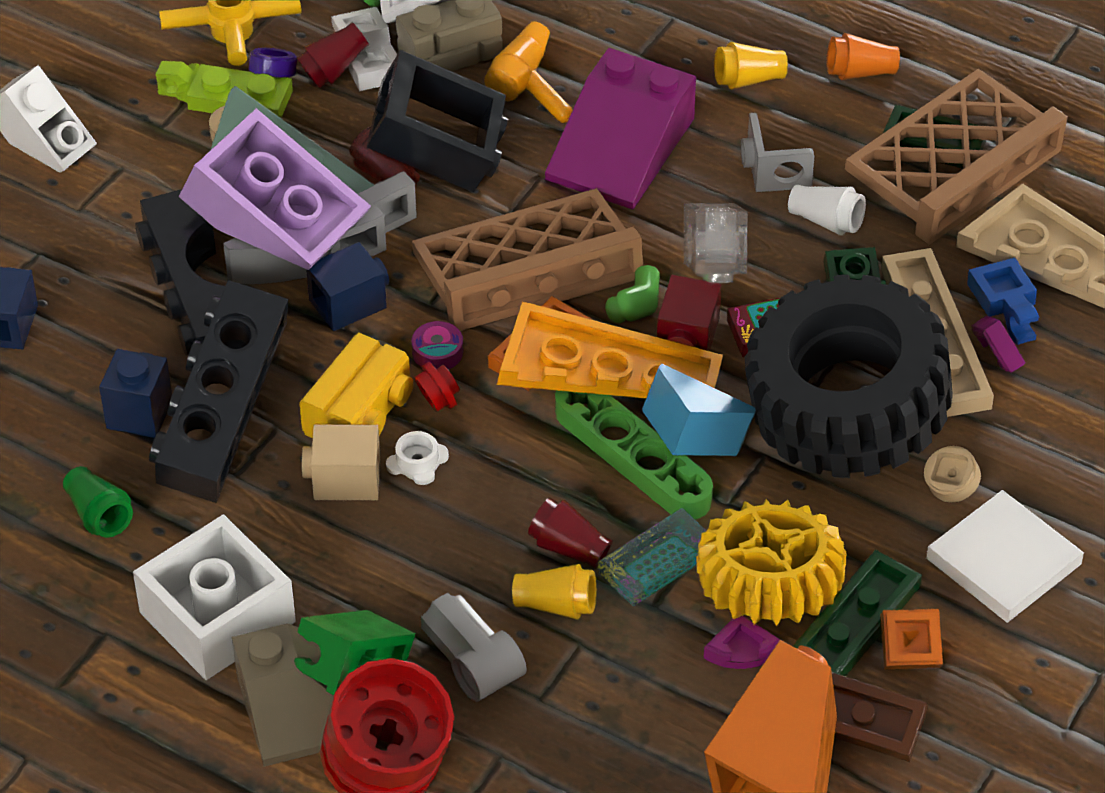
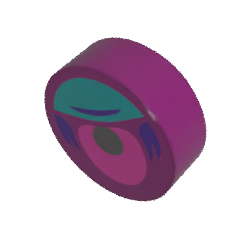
M443 321L428 322L417 328L412 335V356L420 367L429 361L436 369L441 365L451 369L463 357L462 333L456 326Z

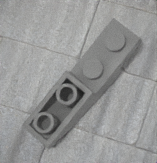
M403 171L358 193L371 206L369 211L323 257L358 242L362 244L371 257L385 251V233L417 218L415 182ZM233 238L223 243L227 277L230 281L240 284H264L307 278L306 269L242 240Z

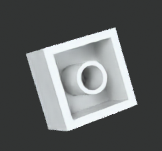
M224 514L133 571L140 613L205 680H208L235 662L232 637L288 623L291 625L296 622L291 580Z

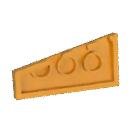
M522 301L500 368L497 385L647 398L661 363L715 388L723 355Z

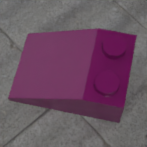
M608 48L586 79L545 171V180L580 192L597 188L606 201L633 210L694 120L696 76Z

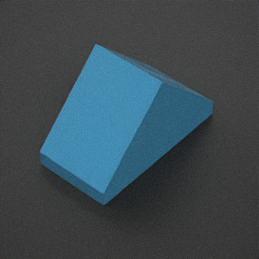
M662 363L658 367L642 408L643 413L672 455L737 456L756 413L755 407Z

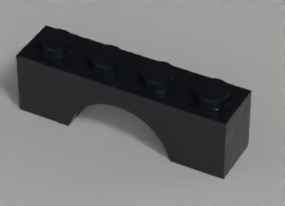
M181 189L140 200L143 221L136 222L135 228L142 251L151 250L153 254L149 256V263L156 285L165 284L167 290L163 291L168 315L171 320L180 319L182 325L177 326L178 335L183 351L187 356L195 340L204 341L209 327L204 326L208 305L213 296L221 298L225 286L206 281L195 273L196 269L205 260L216 254L213 226L179 197ZM238 339L228 340L224 343L226 347L231 349H240L247 345Z

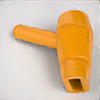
M530 22L495 57L485 76V86L505 94V101L516 99L527 88L559 122L567 123L573 111L572 107L537 72L545 52L550 30L539 22Z

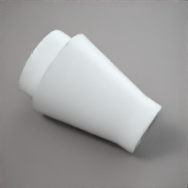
M795 185L788 199V210L791 214L800 215L838 235H844L846 232H857L865 215V197L862 194L856 193L853 187H806Z

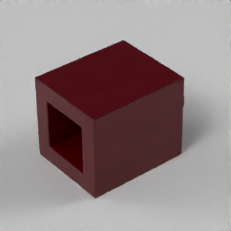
M671 275L657 318V337L710 351L720 319L722 284Z

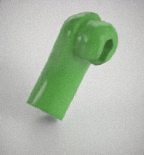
M644 265L637 268L634 286L620 290L617 296H612L606 301L605 310L612 322L619 324L625 320L632 322L648 317L656 311L658 307L660 272L656 267Z

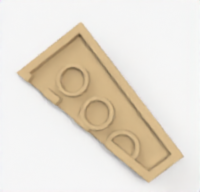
M1023 183L958 233L957 248L993 263L1016 258L1028 277L1105 308V236Z

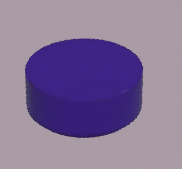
M256 48L250 52L249 71L255 74H268L272 77H292L296 75L297 56L294 53L276 48Z

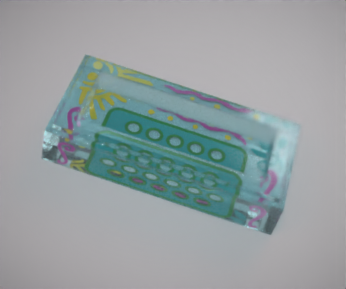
M681 508L599 560L598 573L634 607L696 566L701 533L707 530Z

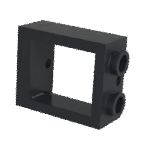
M400 50L381 80L366 148L474 192L484 176L489 178L493 176L501 159L502 151L496 149L508 123V117L502 115L506 95ZM409 98L479 127L476 144L473 145L405 116Z

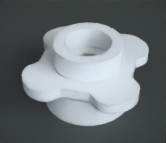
M409 432L398 439L395 446L396 454L387 458L386 468L393 475L403 474L409 479L414 480L416 484L426 485L434 481V472L439 464L447 462L449 458L448 449L444 445L438 444L436 439L426 432Z

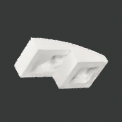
M377 7L331 16L335 32L353 22L370 44L348 66L359 91L380 87L381 80L397 56V53L390 43L389 27Z

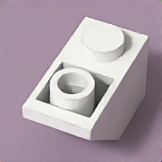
M39 65L14 78L0 89V132L10 145L58 172L64 171L97 144Z

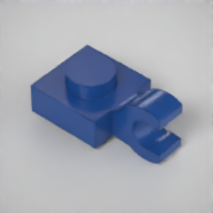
M1016 258L969 269L967 285L988 317L1003 314L1009 335L1017 345L1036 340V334L1031 328L1030 323L1039 319V315L1033 306L1036 303L1037 289Z

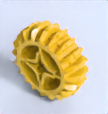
M765 499L763 504L759 506H753L744 501L741 511L725 509L722 519H711L707 531L701 533V541L698 544V556H696V571L699 574V581L704 590V596L714 600L716 609L723 610L729 608L733 619L747 615L751 617L754 625L761 619H769L774 622L776 627L780 620L790 618L794 622L800 623L804 613L819 616L821 606L833 604L834 597L837 591L842 589V583L845 580L846 550L844 549V542L841 541L838 527L829 525L825 514L812 515L809 505L796 509L791 507L789 500H786L781 505H771Z

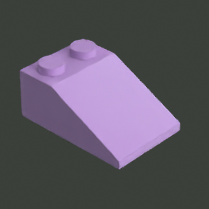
M257 108L194 165L179 195L185 203L217 230L307 270L323 257L371 207Z

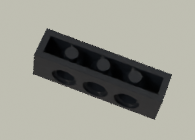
M230 280L227 281L221 298L217 296L211 298L204 319V326L209 327L203 342L194 341L186 363V370L191 372L186 386L177 385L169 403L167 414L173 418L167 433L158 431L151 447L149 462L155 463L156 484L217 503L287 324V298ZM238 339L247 345L240 349H231L226 347L224 343L228 340ZM212 384H222L230 390L223 394H212L205 388ZM195 429H204L212 434L205 440H194L187 436L190 431Z

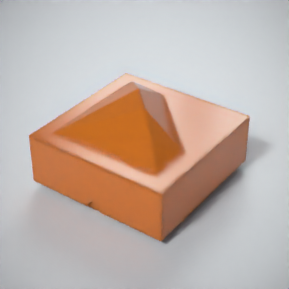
M939 609L882 611L880 615L884 670L940 668L943 665Z

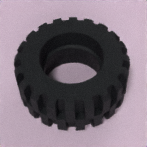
M848 274L834 276V281L821 283L820 279L806 283L803 291L796 294L792 290L778 300L779 307L777 309L770 307L759 319V328L756 327L751 332L747 343L748 353L745 356V372L751 404L756 409L754 419L755 423L759 425L761 436L768 446L774 449L777 448L778 455L787 462L795 465L798 461H801L803 470L821 475L823 470L832 471V476L835 478H850V473L864 472V476L867 477L880 474L881 467L891 464L894 469L909 461V453L912 451L917 454L921 453L932 443V434L936 435L942 430L947 421V410L952 405L953 397L948 339L945 337L944 326L939 316L930 311V305L914 293L909 297L906 287L890 281L888 285L881 284L880 278L863 275L862 280H852ZM844 361H869L891 370L876 383L852 391H830L808 383L822 369Z

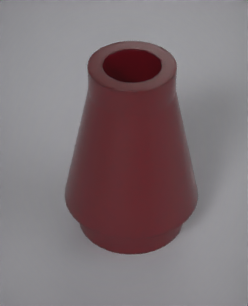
M352 22L345 28L304 46L305 52L298 56L297 60L320 89L328 82L333 85L360 52L370 44Z
M550 497L541 505L528 529V535L537 540V547L587 563L595 569L602 564L613 543L611 539L600 533L566 500L557 502Z

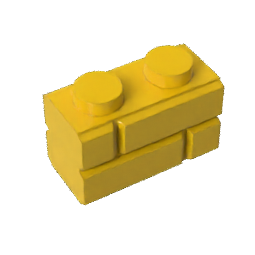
M358 332L357 335L355 334L299 402L302 431H304L305 435L313 438L314 424L378 425L380 436L386 422V415L394 405L403 406L413 389V378L410 377L409 357L406 352L388 344L382 346L378 340Z

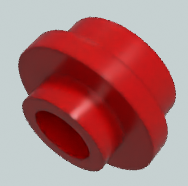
M429 361L422 365L423 372L415 376L414 380L432 409L438 412L446 406L450 410L457 406L454 395L460 391V388L449 370L444 365L436 369Z

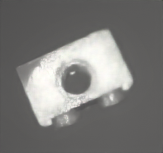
M684 203V264L696 276L703 277L704 281H709L710 283L733 282V274H747L748 212L735 203Z

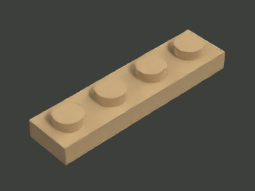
M927 248L882 256L881 271L886 284L888 285L890 281L906 287L909 297L914 293L920 296L930 305V311L939 316L944 326L945 337L948 339L953 391L952 405L947 410V417L991 410L994 394L932 249Z

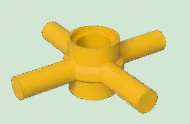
M208 0L206 6L159 11L161 30L209 24L212 36L217 41L226 43L229 63L233 66H241L247 61L244 41L253 32L254 19L301 14L300 0Z

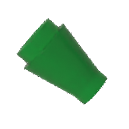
M84 466L76 467L67 473L63 480V489L70 496L85 529L89 533L108 538L120 534L128 527L133 517L131 499L125 491L93 474Z

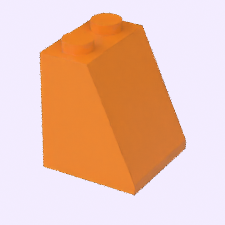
M782 640L778 642L704 751L713 793H827L837 712L831 667L828 666V662L822 655L806 646H799L797 649Z

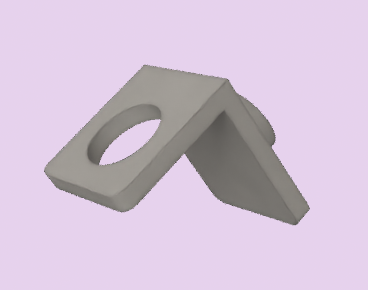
M749 113L748 138H742L741 157L743 167H751L756 192L792 190L795 185L811 187L815 157L813 149L765 151L757 113ZM786 162H796L802 166L801 171L793 177L782 178L774 173L779 165Z

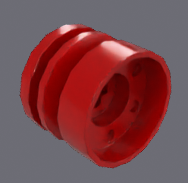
M388 658L367 662L345 677L334 694L320 747L324 773L338 793L426 792L438 773L442 758L451 740L454 723V713L449 694L436 676L416 663ZM379 740L390 744L386 751L375 747Z

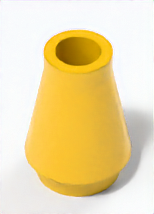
M729 42L726 47H718L715 52L714 73L716 81L719 85H728L729 89H736L772 79H784L787 74L788 61L784 50H770Z
M580 564L529 574H515L512 599L515 607H528L577 620L581 614H593L597 594L596 576L593 570H583Z

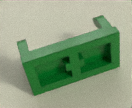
M369 610L302 617L297 632L308 642H315L320 648L321 656L317 663H314L308 657H297L294 659V663L303 674L327 685L326 692L334 695L345 677L367 662L388 658L407 661L416 633Z

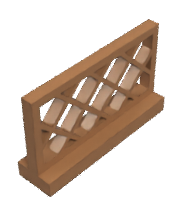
M978 68L848 157L845 162V170L917 222L915 235L930 245L1059 153L1062 148L1068 116L1054 106L1042 113ZM978 88L991 97L993 102L966 101V96ZM939 114L960 115V125L933 124V118ZM967 116H993L994 126L968 125ZM1002 117H1019L1028 124L1024 127H1002ZM906 137L927 138V148L900 147V141ZM934 138L961 139L962 149L935 148ZM969 140L996 141V147L990 151L970 150ZM872 160L894 161V171H875L867 164ZM901 161L928 162L929 173L901 172ZM936 163L963 164V170L957 174L936 173ZM902 186L930 187V193L917 202L902 191Z
M597 188L412 240L415 257L447 307L448 322L456 326L460 331L518 315L522 301L542 306L551 296L560 301H566L634 281L636 269L643 266L641 236L634 227L627 229L624 227ZM593 208L595 211L591 219L572 215L573 213ZM538 223L549 225L545 232L526 228ZM562 228L581 232L577 239L558 235ZM492 236L502 238L498 245L480 242L481 239ZM516 241L535 245L531 252L512 248ZM443 250L455 251L451 259L431 255ZM469 255L488 258L484 265L465 262Z

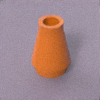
M843 33L841 37H832L830 39L827 50V71L829 75H838L840 80L882 74L895 75L898 71L900 62L898 46H888L848 33Z

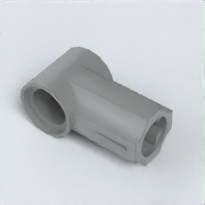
M449 593L440 596L432 601L430 608L421 616L422 630L449 659L457 682L471 700L478 702L526 674L527 668L523 654L512 637L502 630L494 633L461 595L451 596Z

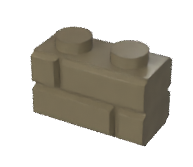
M448 0L435 5H421L412 12L396 16L398 52L400 50L405 51L451 72L481 61L493 59L502 51V17L492 0Z

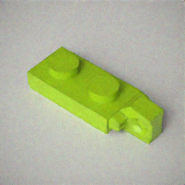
M161 61L156 72L159 95L176 97L178 100L187 103L188 110L213 113L220 107L225 106L230 90L236 86L282 118L293 92L292 78L272 77L268 74H255L249 71L193 63L187 66L184 62Z

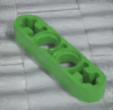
M556 390L555 414L559 423L669 514L678 519L695 520L708 513L712 505L713 483L706 471L686 455H672L655 430L611 395ZM585 402L588 403V408L583 405ZM608 427H620L629 434L622 439L611 440L605 438L601 432ZM654 456L662 459L665 465L659 469L648 470L639 466L637 462L643 457ZM679 489L684 492L683 495L679 494ZM696 491L698 492V495L695 496L692 493Z

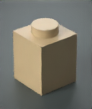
M314 424L312 446H303L302 477L312 478L314 500H378L381 461L378 425Z

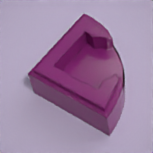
M985 316L971 325L972 332L983 348L989 345L998 360L997 364L1000 368L1012 373L1026 364L999 319Z
M740 616L732 619L704 647V659L713 664L733 669L758 667L765 663L780 639L759 625H754L745 616Z

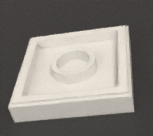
M1001 490L930 544L926 558L1008 623L1082 564L1084 552L1005 491Z

